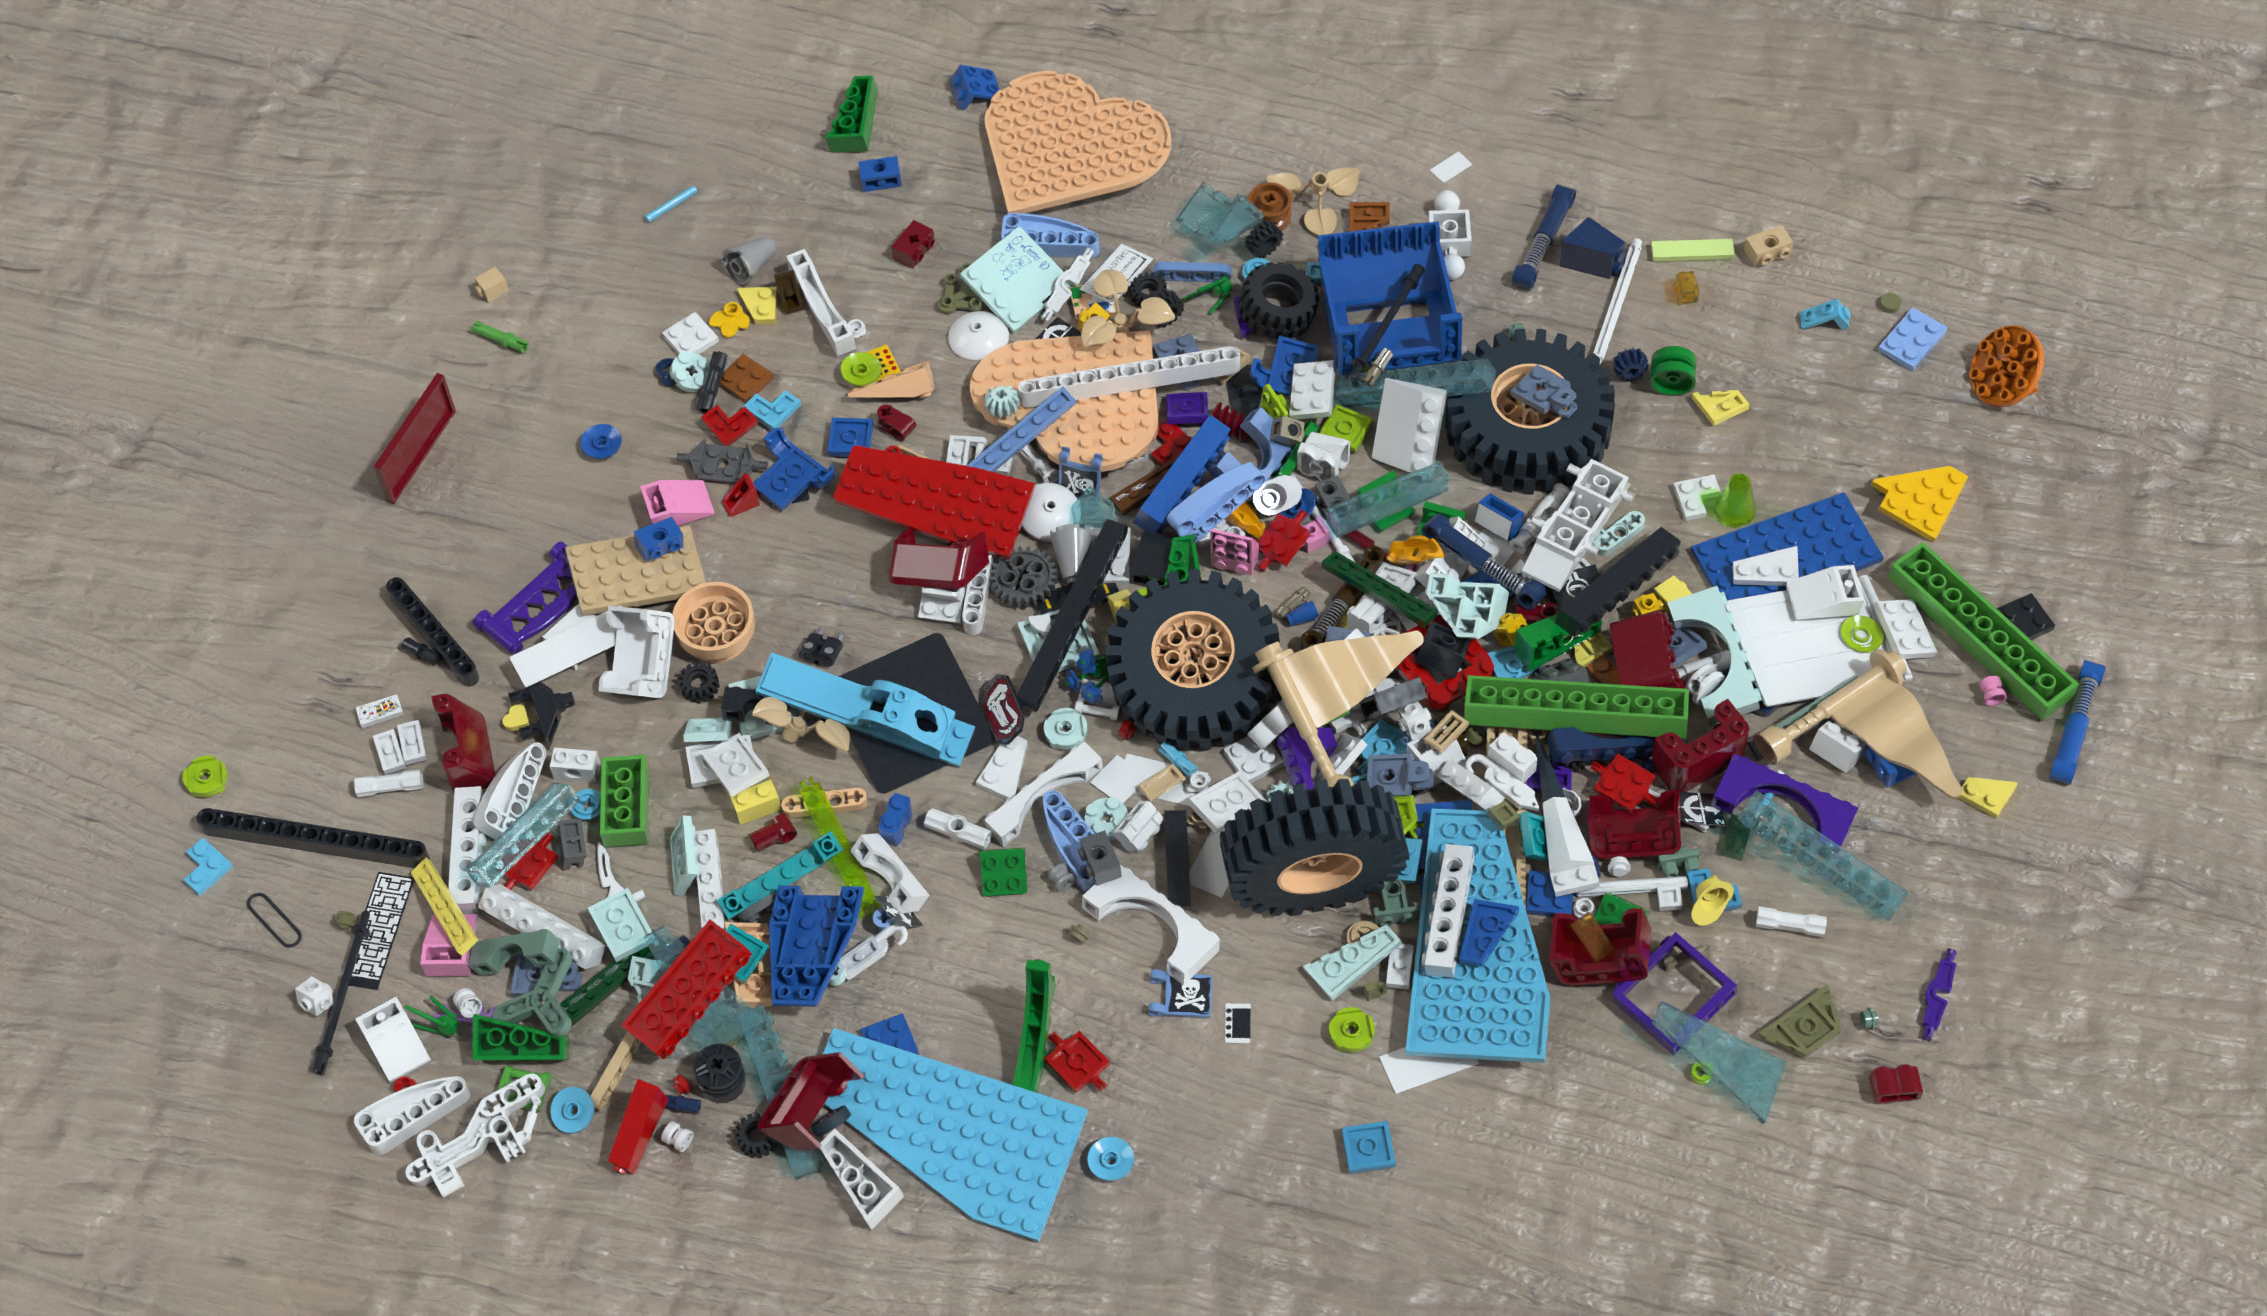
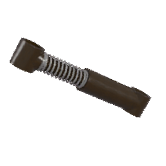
M1378 546L1367 547L1364 550L1363 558L1358 564L1375 574L1384 562V551ZM1344 582L1333 597L1332 604L1316 626L1302 634L1301 650L1313 646L1308 644L1324 643L1328 626L1335 627L1339 620H1341V617H1343V614L1354 606L1363 592Z

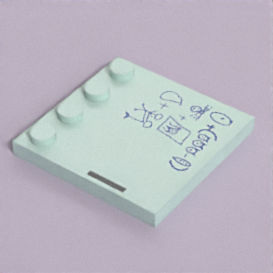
M1019 226L962 271L960 278L1015 333L1045 309L1046 303L1054 293L1055 283L1063 271ZM1064 283L1068 289L1073 286L1069 283Z

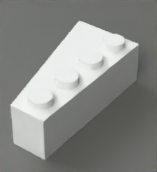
M834 1128L820 1143V1149L867 1224L873 1230L899 1203L904 1194L892 1180Z

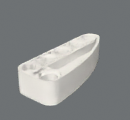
M537 742L524 747L512 756L499 770L488 786L475 813L473 822L476 829L500 842L518 835L546 757V749L541 743Z
M459 1076L423 1082L393 1093L364 1108L355 1115L354 1123L370 1150L376 1155H383L466 1103L470 1098V1091L465 1080ZM462 1088L460 1092L454 1093L456 1089ZM437 1101H442L439 1105H434ZM422 1113L420 1117L414 1118L416 1114ZM366 1122H371L368 1126H363ZM402 1126L400 1130L394 1131L396 1127Z

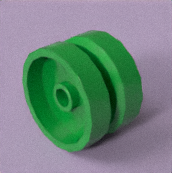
M1667 346L1656 350L1651 357L1650 385L1653 390L1666 396H1680L1691 392L1696 384L1697 358L1695 354L1681 346Z

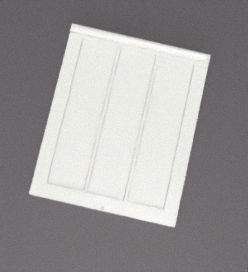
M1867 575L1860 576L1858 580L1865 601L1858 615L1869 617L1881 626L1884 640L1878 649L1886 653L1891 650L1893 651L1873 607L1879 599ZM1787 590L1728 600V604L1724 605L1726 612L1731 611L1735 622L1731 624L1733 631L1738 630L1741 639L1739 646L1741 650H1745L1748 658L1747 665L1753 672L1754 682L1766 707L1818 698L1856 675L1860 677L1872 669L1869 658L1872 652L1863 653L1855 651L1848 647L1841 637L1842 624L1852 616L1796 620ZM1855 628L1852 629V631H1851V638H1852V640H1853L1854 642H1856L1857 644H1860V645H1866V644H1868V643L1871 642V640H1872V635H1871L1869 641L1866 642V643H1859V642H1857V641L1853 638V632H1854ZM1864 631L1856 632L1857 636L1862 639L1868 637ZM1903 659L1906 665V672L1902 674L1903 682L1912 681V673L1906 660Z

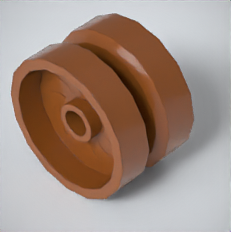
M1271 182L1262 183L1254 187L1248 196V220L1250 225L1254 228L1256 225L1259 226V223H1264L1266 220L1269 222L1270 220L1281 231L1286 229L1291 223L1292 198L1290 192L1284 186Z

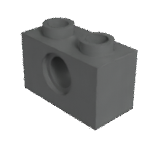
M1105 830L1080 839L1081 848L1078 849L1081 861L1086 860L1088 865L1085 866L1089 879H1094L1096 886L1122 877L1120 863Z

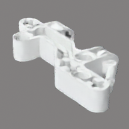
M1355 628L1344 640L1365 636ZM1283 699L1247 733L1262 750L1293 722Z
M527 1074L482 1099L465 1133L445 1145L442 1144L434 1132L430 1130L422 1131L418 1135L416 1142L423 1157L408 1165L406 1177L417 1187L426 1186L434 1181L441 1195L446 1197L465 1186L457 1168L482 1155L489 1143H497L507 1163L510 1162V1157H518L517 1153H526L523 1145L531 1140V1133L537 1117V1106L541 1104L540 1097L545 1092V1085L536 1074ZM534 1083L536 1087L534 1090H531L530 1084ZM520 1089H523L526 1095H523ZM510 1094H517L515 1101L507 1102ZM500 1100H501V1101L503 1102V1104L505 1105L504 1107L501 1106V1104H500V1102H499ZM533 1102L532 1110L528 1112L523 1130L516 1133L509 1119L510 1114ZM493 1105L494 1111L490 1113L489 1107ZM502 1124L507 1125V1129L503 1133L496 1132L498 1126ZM430 1138H433V1145L431 1147L425 1148V1141ZM427 1165L432 1170L431 1172L428 1171ZM420 1170V1171H421V1172H420V1175H421V1176H420L419 1178H417V1177H416V1176H417L416 1172Z

